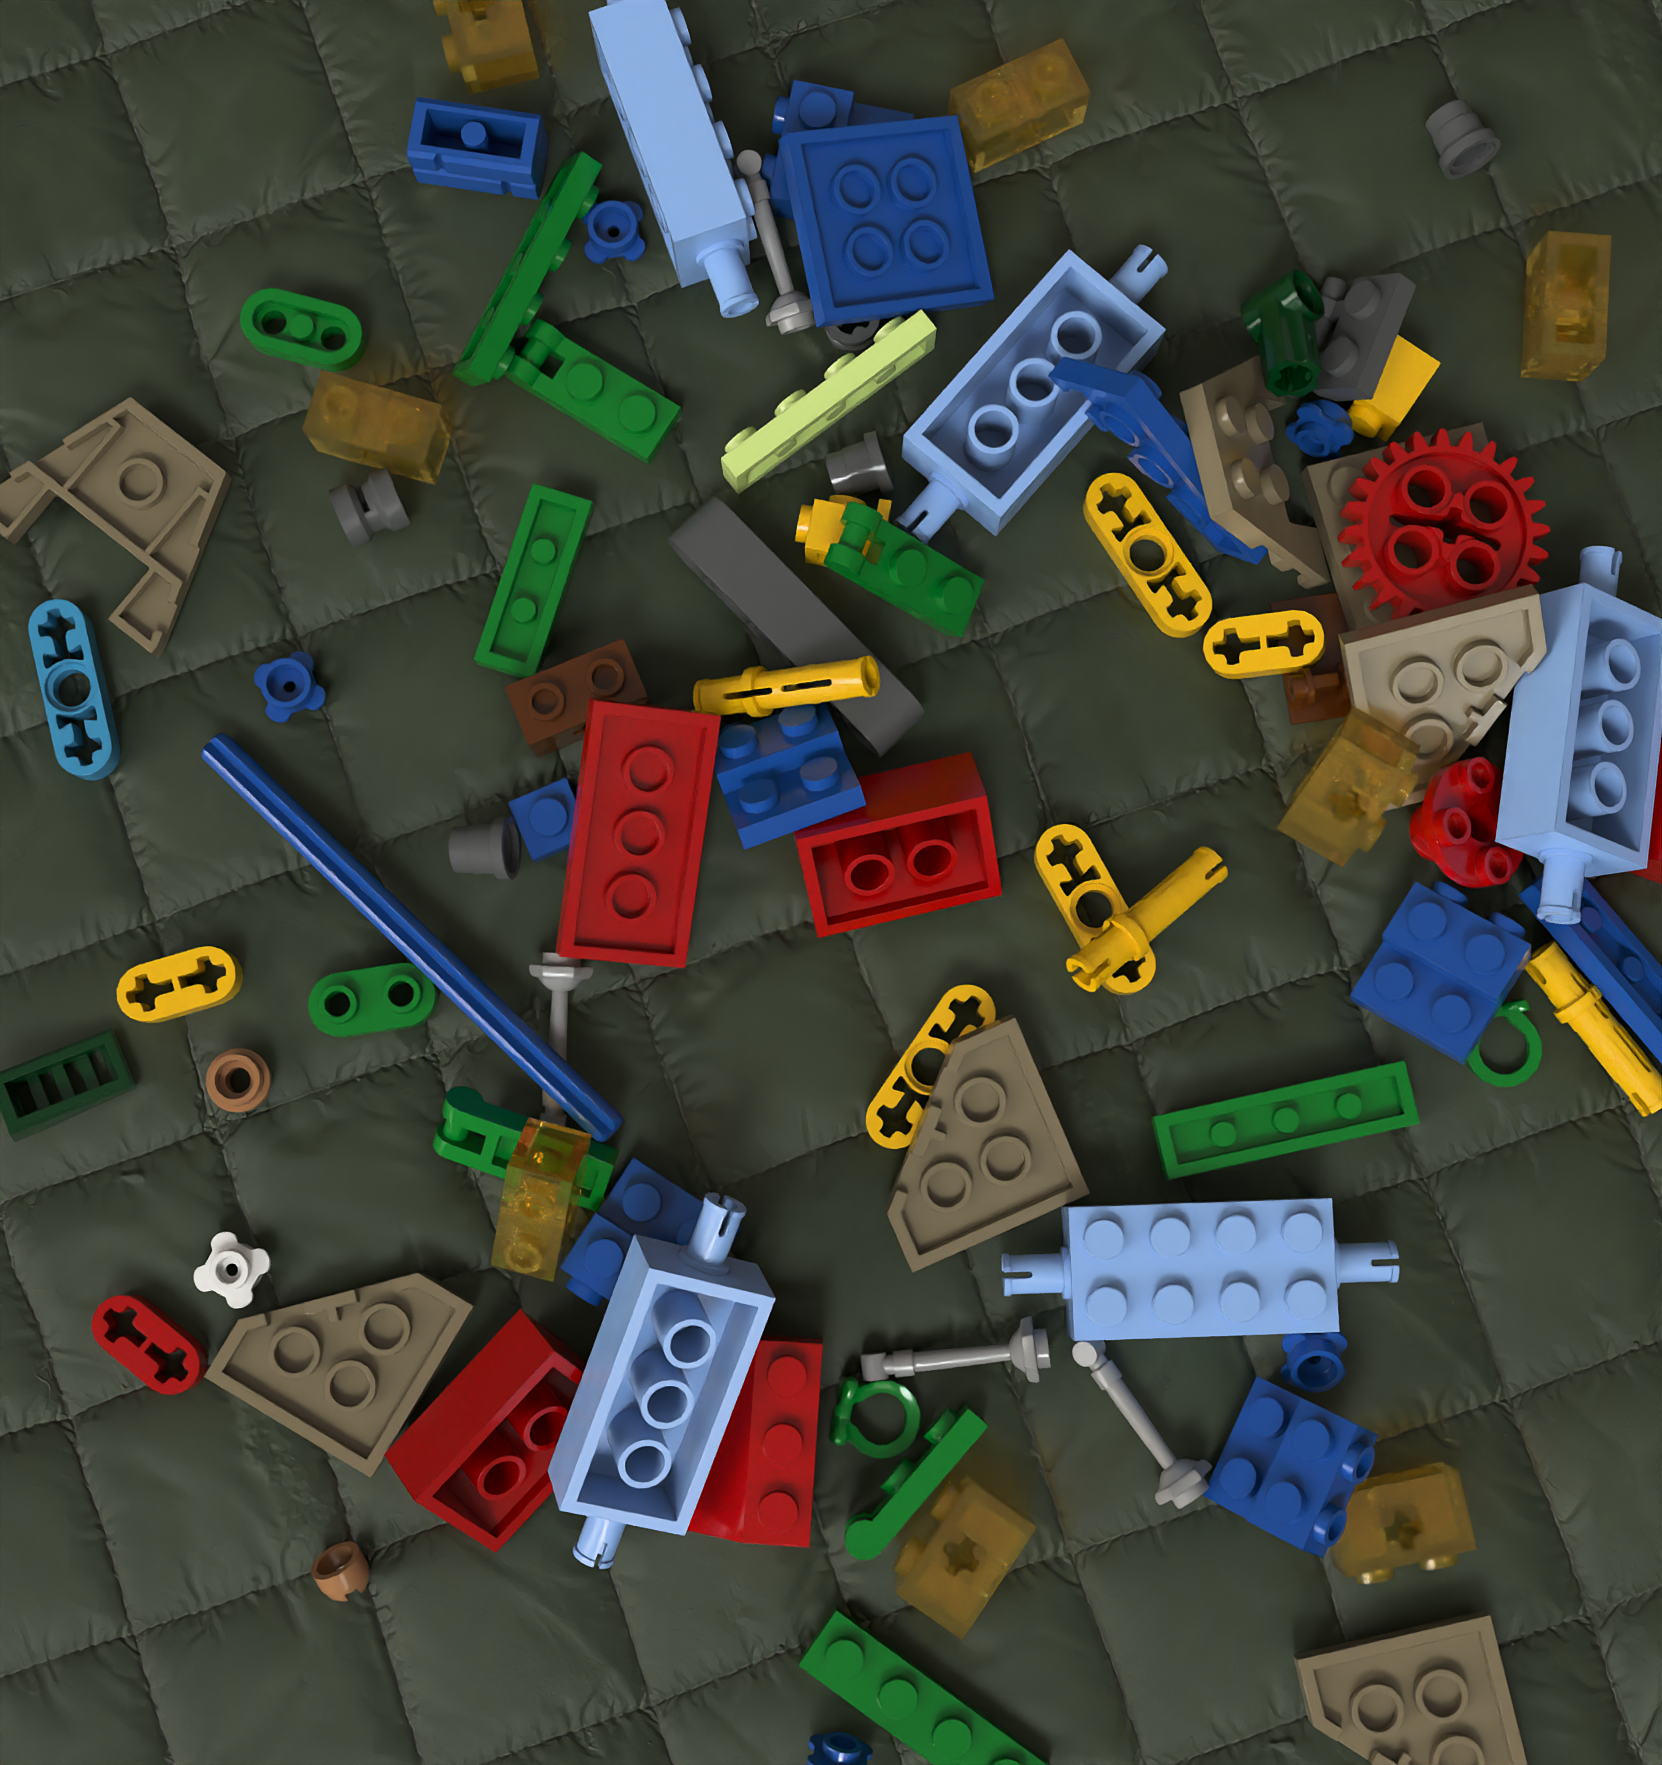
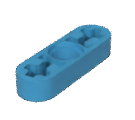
M63 599L48 600L40 604L33 611L29 619L28 631L55 755L59 764L67 772L84 780H99L108 776L116 768L120 760L121 749L94 626L90 617L73 603ZM62 616L71 624H75V629L67 631L65 638L68 651L76 657L84 655L83 660L65 659L61 643L48 636L49 631L57 628L58 617ZM53 660H60L54 665L52 664ZM71 674H85L91 685L88 698L78 706H64L59 698L60 684ZM97 714L96 720H86ZM66 720H84L88 737L102 744L101 750L92 753V764L88 765L84 760L74 757V751L83 748V736L81 728L72 723L66 725Z

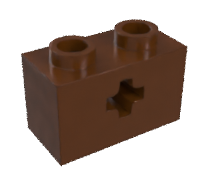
M624 638L505 686L528 746L537 758L584 739L589 697L651 705Z

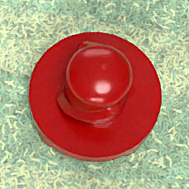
M1474 757L1453 762L1441 768L1431 779L1425 792L1423 804L1414 811L1409 824L1410 839L1417 853L1424 859L1435 862L1451 880L1469 888H1483L1508 882L1524 855L1523 852L1495 842L1504 772L1484 757Z

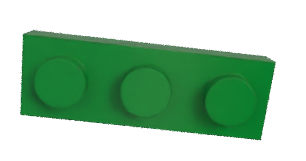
M532 483L474 657L477 665L522 679L541 672L595 509L593 501Z

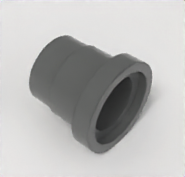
M1464 99L1454 100L1440 107L1429 117L1425 125L1433 140V145L1441 156L1438 163L1439 168L1447 179H1459L1477 171L1496 155L1501 146V142L1494 130L1484 128L1478 116L1473 113L1469 104Z
M877 430L865 433L864 441L825 455L828 473L836 495L859 496L880 489L885 494L895 490L891 468Z
M497 816L492 823L454 826L449 837V858L453 871L457 874H495L499 880L515 879L519 872L521 861V841L515 819L512 816Z

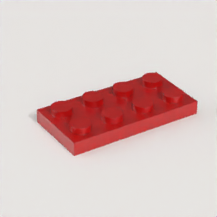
M589 697L556 943V953L559 957L677 968L686 967L721 716L717 713Z

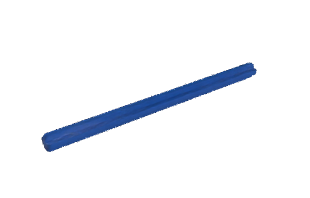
M220 733L204 746L201 751L202 759L596 1141L604 1142L620 1128L624 1121L622 1115L231 737Z

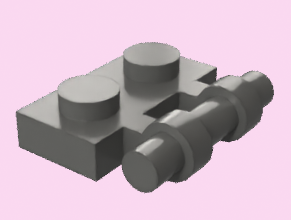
M1402 273L1356 277L1346 295L1348 290L1346 282L1335 277H1327L1320 291L1325 314L1321 319L1314 322L1322 371L1317 377L1318 387L1312 390L1322 399L1331 402L1371 400L1373 398L1415 291L1416 285ZM1331 331H1334L1328 347L1323 351ZM1295 395L1286 396L1296 400H1303L1306 395L1302 397H1298Z

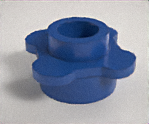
M619 201L594 203L588 213L582 218L589 232V241L586 243L584 251L586 257L591 262L602 264L608 258L624 257L626 260L634 262L644 255L646 249L645 242L639 237V224L643 220V211L637 203L633 201H626L624 203ZM611 228L619 229L620 233L617 237L608 235Z
M1314 400L1310 403L1302 404L1297 410L1299 419L1297 422H1290L1286 428L1287 437L1297 444L1304 453L1319 458L1324 462L1340 458L1342 456L1341 446L1349 445L1354 438L1352 421L1348 413L1339 405L1328 400Z
M297 651L292 653L290 658H281L270 664H262L255 671L254 682L261 688L264 698L268 701L265 711L267 716L274 722L285 723L296 712L304 709L316 711L325 704L326 691L316 683L312 672L315 662L309 654ZM288 682H294L296 685L295 690L291 693L285 691V685Z
M1341 1331L1324 1332L1323 1334L1295 1333L1286 1334L1283 1337L1281 1343L1283 1350L1287 1353V1363L1282 1366L1281 1375L1287 1384L1297 1386L1307 1392L1319 1393L1332 1389L1346 1376L1341 1352L1347 1347V1339Z
M830 1732L826 1735L815 1734L809 1738L808 1747L813 1750V1754L808 1756L806 1764L868 1765L867 1761L872 1759L873 1749L868 1744L861 1742L857 1737L845 1732Z

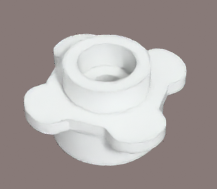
M221 1232L214 1236L211 1241L212 1252L205 1265L195 1270L194 1283L200 1291L207 1292L213 1290L226 1297L230 1307L243 1308L253 1301V1289L259 1284L262 1275L269 1271L271 1258L268 1252L262 1248L254 1249L247 1244L239 1243L236 1234ZM235 1264L238 1267V1273L235 1276H230L227 1273L228 1265Z

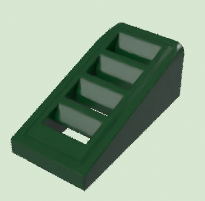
M110 1028L0 1071V1112L14 1142L44 1131L137 1088L113 1029ZM98 1051H101L112 1078L111 1082L101 1086L88 1057ZM73 1062L77 1063L88 1090L76 1096L64 1069L65 1066ZM51 1072L63 1100L53 1105H50L40 1081V1077ZM25 1084H28L38 1111L25 1115L15 1090Z

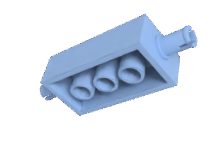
M606 0L607 6L588 12L600 69L681 288L710 279L720 305L722 317L732 318L748 313L759 305V299L757 294L754 293L745 268L746 265L751 264L749 241L757 239L756 229L751 217L755 215V209L744 178L736 180L730 159L734 158L733 150L722 121H714L709 102L712 101V95L701 64L693 65L688 46L691 45V39L683 14L679 7L669 10L665 0Z
M1139 244L1133 250V254L1109 281L1070 249L1061 257L903 435L901 457L927 478L929 484L905 512L894 520V525L907 534H910L912 531L914 538L928 545V541L956 509L965 510L995 537L1094 426V423L1084 414L1092 403L1080 391L1070 389L1068 392H1063L1048 377L1059 361L1065 356L1129 374L1132 370L1141 372L1157 354L1166 329L1138 307L1137 304L1158 280L1168 273L1166 263L1158 254L1148 264L1147 258L1153 250Z
M1591 546L1581 550L1578 584L1539 595L1547 653L1533 672L1525 671L1514 686L1495 842L1536 857L1544 864L1540 905L1536 916L1540 920L1545 919L1546 922L1555 924H1576L1581 921L1580 907L1584 877L1647 869L1662 735V619L1616 598L1619 570L1623 555L1620 551L1614 552L1615 548L1607 546Z
M707 1193L705 1195L704 1205L689 1245L682 1246L634 1234L547 1470L559 1511L587 1516L579 1539L573 1548L575 1558L587 1566L594 1567L598 1553L601 1554L598 1563L599 1569H607L613 1565L615 1553L626 1524L685 1536L776 1299L758 1264L727 1257L741 1219L747 1211L741 1202L730 1196L724 1195L722 1205L718 1204L720 1199L719 1193Z
M1319 1197L1061 1206L1063 1247H1060L1059 1253L1023 1255L1004 1253L1001 1258V1269L1004 1273L1029 1272L1027 1277H1002L1003 1295L1061 1293L1066 1303L1067 1336L1073 1341L1340 1332L1337 1295L1340 1283L1386 1281L1396 1283L1399 1278V1265H1371L1372 1260L1399 1259L1395 1241L1338 1244L1334 1237L1332 1198Z

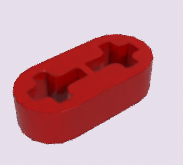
M127 1293L108 1298L97 1307L92 1318L91 1327L94 1339L102 1349L151 1389L160 1394L175 1395L193 1389L202 1381L207 1371L208 1363L205 1348L194 1336L150 1300L139 1294ZM134 1309L137 1315L133 1319L132 1324L147 1339L143 1342L132 1334L117 1338L114 1331L117 1329L118 1322L112 1317L114 1311L122 1313ZM156 1345L169 1354L178 1352L181 1349L184 1350L187 1356L184 1358L182 1365L188 1371L186 1377L176 1375L167 1379L164 1376L163 1372L168 1364L165 1359L153 1350Z

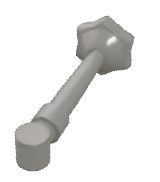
M744 150L739 154L734 163V172L738 178H744L755 209L754 219L780 294L766 316L767 327L778 325L781 335L795 333L816 325L811 298L807 294L795 291L769 204L771 199L766 181L762 180L759 172L762 165L761 157L753 150Z
M543 952L542 965H530L529 971L546 988L552 990L548 1045L566 1061L568 991L575 989L583 980L590 979L594 970L593 967H582L581 959L559 957L557 953ZM542 1090V1106H545V1113L541 1112L540 1121L567 1131L568 1114H564V1109Z
M1030 1316L1020 1321V1327L1012 1335L1009 1344L913 1352L912 1349L893 1351V1355H886V1352L860 1355L863 1381L884 1380L895 1374V1377L914 1376L915 1372L1011 1360L1015 1367L1027 1376V1380L1037 1383L1040 1382L1039 1369L1051 1368L1047 1329H1034L1032 1317Z
M1104 1340L1079 1341L1072 1350L1074 1360L1081 1366L1090 1367L1092 1370L1091 1376L1100 1389L1107 1391L1121 1413L1164 1469L1160 1476L1159 1489L1155 1493L1157 1503L1162 1505L1172 1500L1175 1506L1180 1509L1202 1495L1210 1487L1204 1476L1212 1468L1211 1464L1203 1459L1200 1461L1190 1459L1177 1460L1121 1379L1123 1375L1112 1359L1108 1361L1104 1355L1106 1351Z

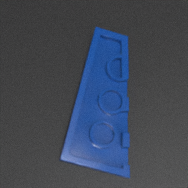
M1064 356L1049 373L1048 377L1063 392H1068L1070 389L1080 391L1092 403L1084 414L1102 432L1110 430L1120 440L1134 447L1127 458L1142 474L1147 475L1153 481L1166 488H1173L1166 498L1217 551L1258 565L1268 552L1264 545L1251 549L1210 518L1187 424L1176 416L1169 414L1159 401L1162 397L1159 387L1149 377L1136 370H1132L1127 374Z

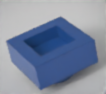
M566 777L508 802L529 854L535 863L569 849L576 797Z

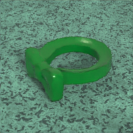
M1526 998L1504 1002L1494 1018L1505 1017L1509 1024L1523 1034L1527 1043V1055L1524 1063L1517 1070L1509 1074H1499L1491 1071L1481 1059L1479 1051L1480 1039L1466 1061L1469 1070L1480 1081L1495 1087H1513L1527 1081L1538 1069L1542 1058V1040L1536 1027L1523 1014V1011L1530 1010V1004Z
M851 1375L840 1378L838 1401L834 1407V1418L830 1426L828 1439L837 1446L844 1445L848 1441L858 1451L873 1458H892L903 1453L915 1441L920 1429L921 1411L913 1394L899 1383L884 1379L858 1384L857 1379ZM877 1393H889L895 1396L902 1403L905 1411V1423L901 1432L893 1440L886 1443H872L866 1440L858 1428L850 1422L853 1405Z

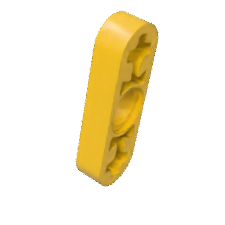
M1107 473L1095 479L1090 485L1083 503V514L1088 525L1156 626L1163 633L1171 637L1184 638L1195 634L1205 624L1212 610V597L1208 588L1133 479L1121 473ZM1107 491L1112 498L1122 494L1127 499L1122 508V514L1130 527L1138 518H1141L1144 522L1143 525L1130 530L1121 542L1114 536L1120 534L1124 527L1117 514L1113 511L1102 514L1098 510L1103 500L1102 492ZM1140 540H1152L1162 548L1164 564L1155 571H1142L1132 563L1129 554L1130 547ZM1175 569L1180 576L1175 577L1170 586L1181 600L1191 596L1196 601V605L1190 612L1193 620L1188 621L1182 614L1172 618L1167 610L1172 604L1173 599L1166 587L1163 585L1157 593H1153L1149 586L1162 582L1171 570Z
M1060 824L1049 828L1042 834L1034 849L1035 866L1082 949L1103 931V927H1088L1078 918L1076 905L1082 895L1089 892H1097L1104 895L1111 903L1112 914H1124L1129 908L1090 838L1083 830L1073 825ZM1058 838L1065 846L1073 843L1078 846L1080 852L1073 858V864L1080 877L1088 869H1092L1097 878L1081 883L1069 896L1065 895L1060 886L1068 884L1073 880L1067 868L1062 863L1051 866L1047 860V857L1054 850L1051 841ZM1149 946L1147 954L1141 958L1142 964L1134 970L1137 977L1135 982L1130 983L1125 975L1116 978L1111 975L1101 985L1108 991L1118 995H1130L1146 987L1152 980L1156 970V960L1151 947Z
M964 984L950 989L942 997L867 1109L865 1117L866 1129L870 1137L878 1145L888 1149H900L910 1145L924 1111L919 1103L915 1100L905 1116L907 1122L912 1125L910 1131L906 1135L896 1131L890 1138L880 1132L883 1121L876 1115L878 1109L882 1105L893 1109L905 1094L892 1088L899 1077H902L907 1086L917 1094L930 1096L933 1086L921 1084L912 1073L911 1064L914 1056L919 1051L927 1048L937 1049L946 1056L950 1044L939 1038L930 1037L929 1032L934 1025H938L944 1034L947 1032L956 1016L953 1011L948 1009L953 1000L964 1004L970 997L976 999L980 1003L976 1014L983 1019L980 1027L994 1022L996 1016L995 1006L986 991L974 985ZM967 1025L958 1037L978 1028L973 1025Z

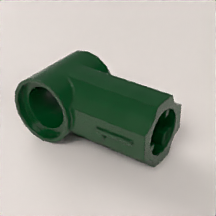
M1294 268L1243 301L1240 306L1242 320L1252 338L1259 344L1265 388L1277 397L1285 395L1302 397L1318 387L1317 377L1322 371L1314 322L1324 316V303L1312 280L1303 271Z

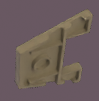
M1260 354L1180 392L1179 395L1210 518L1249 548L1253 549L1264 545L1268 549L1273 566L1282 572L1294 568L1301 573V575L1297 576V581L1304 589H1312L1331 582L1317 528L1293 524L1288 519L1284 502L1289 499V485L1282 469L1274 463L1269 440H1272L1274 437V426L1268 412L1285 405L1286 401L1284 396L1277 397L1265 388Z
M129 397L62 439L64 445L35 463L27 461L9 472L11 478L0 484V534L15 545L56 496H59L149 567L146 574L111 614L108 620L155 657L159 658L166 648L232 478L220 466L133 398Z

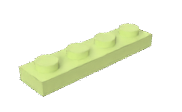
M922 309L907 320L903 316H898L889 321L876 333L873 338L875 344L857 357L853 353L842 356L827 369L824 374L826 380L808 394L803 389L794 392L778 405L774 412L777 417L758 431L753 426L748 427L732 438L725 447L727 454L721 457L723 476L738 495L934 350L937 328Z

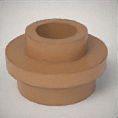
M234 1048L219 1054L210 1064L206 1075V1087L210 1098L220 1108L230 1112H247L257 1108L265 1101L272 1086V1073L266 1060L258 1053L244 1048ZM244 1068L250 1074L251 1082L244 1092L238 1093L231 1086V1076L236 1070Z

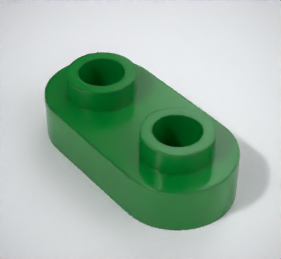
M266 288L252 294L244 303L240 313L241 328L247 339L255 349L269 356L325 371L340 372L356 365L366 349V334L359 319L350 309L339 304L278 288ZM273 320H286V326L283 331L278 334L267 333L268 325ZM336 334L346 336L345 343L341 348L336 350L326 348V343L331 336Z
M397 963L327 975L316 983L309 995L308 1011L312 1022L320 1031L339 1038L413 1028L422 1025L432 1017L438 1006L439 989L416 965L410 963ZM409 983L414 991L413 999L408 1005L399 1007L393 1000V991L399 984ZM345 993L349 997L350 1008L344 1015L336 1017L330 1010V1001L336 994Z

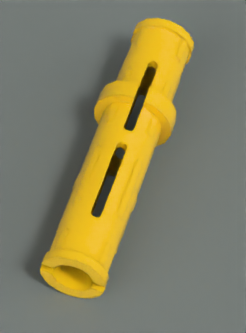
M869 655L852 660L808 664L768 671L763 666H754L745 669L742 675L713 680H698L693 689V702L695 710L713 712L720 716L748 713L751 717L755 718L766 717L773 712V709L819 704L862 696L866 698L876 696L880 689V673L875 659ZM827 679L832 681V684L807 688L799 687V683ZM763 688L772 689L770 693L750 696L741 695L743 691Z
M1201 846L1197 848L1192 856L1124 914H1112L1104 921L1102 925L1103 931L1077 954L1067 959L1066 967L1068 972H1074L1078 967L1082 968L1072 976L1073 980L1084 990L1095 992L1105 980L1127 961H1139L1147 954L1149 942L1214 886L1227 878L1228 869L1226 866H1220L1214 872L1211 870L1223 861L1222 858L1209 847Z
M1555 940L1550 941L1547 945L1544 944L1534 951L1524 970L1540 986L1551 1003L1556 1007L1553 1014L1561 1024L1568 1022L1572 1029L1577 1032L1612 1079L1626 1093L1642 1117H1646L1650 1113L1653 1114L1661 1109L1662 1074L1657 1071L1622 1024L1608 1010L1609 1008L1601 1000L1603 994L1593 983L1589 984L1581 973L1579 974Z

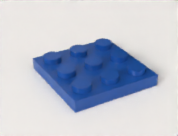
M958 115L787 132L778 140L817 328L914 315L921 309L924 313L983 306L995 299Z

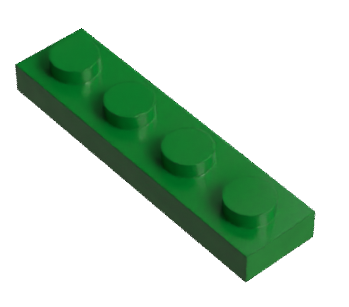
M583 151L561 162L451 375L471 387L488 383L492 378L498 380L505 373L515 354V348L509 345L520 324L526 326L530 323L543 301L544 295L537 291L547 271L555 272L569 252L571 240L565 236L575 217L582 219L597 198L599 187L593 183L602 164Z
M1405 1060L1150 1117L1165 1180L1420 1124Z
M837 1606L798 1661L799 1667L932 1765H1051L1045 1758Z

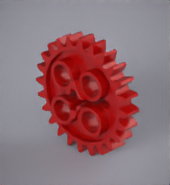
M1439 429L1431 437L1429 446L1419 432H1415L1405 442V450L1394 441L1382 452L1383 461L1373 457L1362 468L1367 479L1357 477L1348 488V492L1358 501L1347 502L1339 512L1340 516L1355 523V525L1344 528L1338 534L1337 541L1355 545V550L1341 563L1343 567H1361L1364 573L1352 586L1354 591L1372 586L1377 592L1370 603V610L1374 611L1388 602L1394 607L1391 615L1392 621L1407 617L1408 615L1411 616L1529 584L1534 586L1539 582V575L1529 566L1539 565L1548 558L1549 553L1534 545L1533 542L1540 540L1548 534L1550 526L1532 522V516L1546 506L1544 500L1526 501L1523 493L1531 487L1535 480L1532 476L1517 481L1513 479L1510 474L1518 461L1515 456L1499 465L1493 461L1496 452V443L1494 441L1487 444L1480 452L1473 451L1471 432L1466 431L1457 440L1455 445L1451 446L1446 430ZM1408 484L1418 485L1428 493L1430 507H1421L1410 499ZM1470 500H1477L1486 505L1491 514V523L1479 521L1472 514ZM1392 516L1398 523L1405 526H1394L1390 523L1389 518ZM1440 524L1444 526V529L1442 531L1439 528H1435V526ZM1443 537H1446L1447 539H1451L1453 541H1451L1448 544L1446 542H1443ZM1488 540L1494 542L1497 550L1495 551L1490 545L1481 541ZM1394 544H1403L1410 547L1417 558V569L1403 566L1397 560L1394 553ZM1457 560H1465L1476 568L1478 584H1470L1461 578L1457 571Z

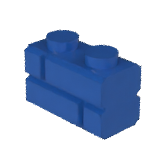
M417 97L407 146V158L418 183L505 195L508 191L512 192L513 197L539 200L549 141L544 130L545 126L541 115Z

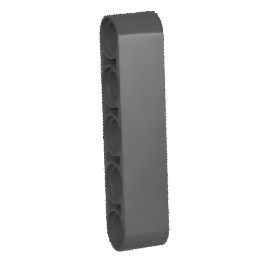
M712 496L667 538L670 546L687 566L787 668L852 660L868 655L875 659L880 673V689L876 696L867 698L862 696L825 702L828 710L875 756L881 758L926 715L925 710L912 693L719 498ZM827 679L803 684L806 687L829 685L832 684V681Z

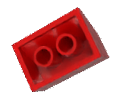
M971 751L858 777L866 806L793 832L818 938L1002 895L987 794Z
M520 1308L388 1449L384 1456L415 1502L497 1553L553 1492L547 1470L586 1363L557 1335Z
M775 1335L761 1336L687 1531L740 1543L809 1548L823 1339Z

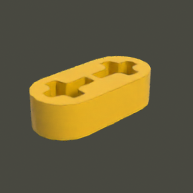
M1289 610L1228 618L1219 621L1207 632L1204 638L1203 652L1206 661L1216 674L1227 679H1243L1297 672L1303 667H1309L1310 669L1322 658L1325 652L1326 638L1322 625L1315 616L1305 611ZM1295 625L1301 626L1304 635H1315L1314 642L1305 644L1303 648L1304 655L1299 657H1292L1289 648L1286 646L1269 648L1268 641L1288 638L1290 634L1289 627ZM1237 633L1241 643L1244 644L1260 642L1261 649L1241 652L1239 663L1229 665L1225 655L1216 654V648L1226 645V635Z
M213 946L194 948L129 969L119 981L117 1002L121 1010L132 1019L146 1023L164 1022L215 1007L233 999L240 991L243 982V969L238 959L228 951ZM210 959L213 965L225 967L226 976L217 979V991L212 992L210 987L202 984L188 987L186 979L203 974L206 969L205 961ZM148 978L151 983L157 985L173 983L175 991L159 995L155 998V1009L151 1010L147 1004L136 1003L135 994L144 990V979Z

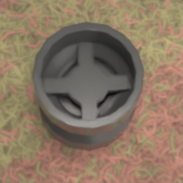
M388 467L370 473L367 481L360 485L353 486L345 483L328 490L341 526L353 548L372 541L375 532L385 528L395 532L412 525L405 502Z

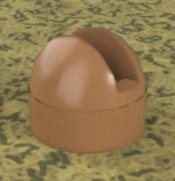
M348 1541L336 1544L324 1551L313 1563L311 1575L320 1590L331 1600L346 1602L349 1601L348 1594L355 1589L360 1593L365 1591L369 1581L370 1568L359 1546L354 1542Z

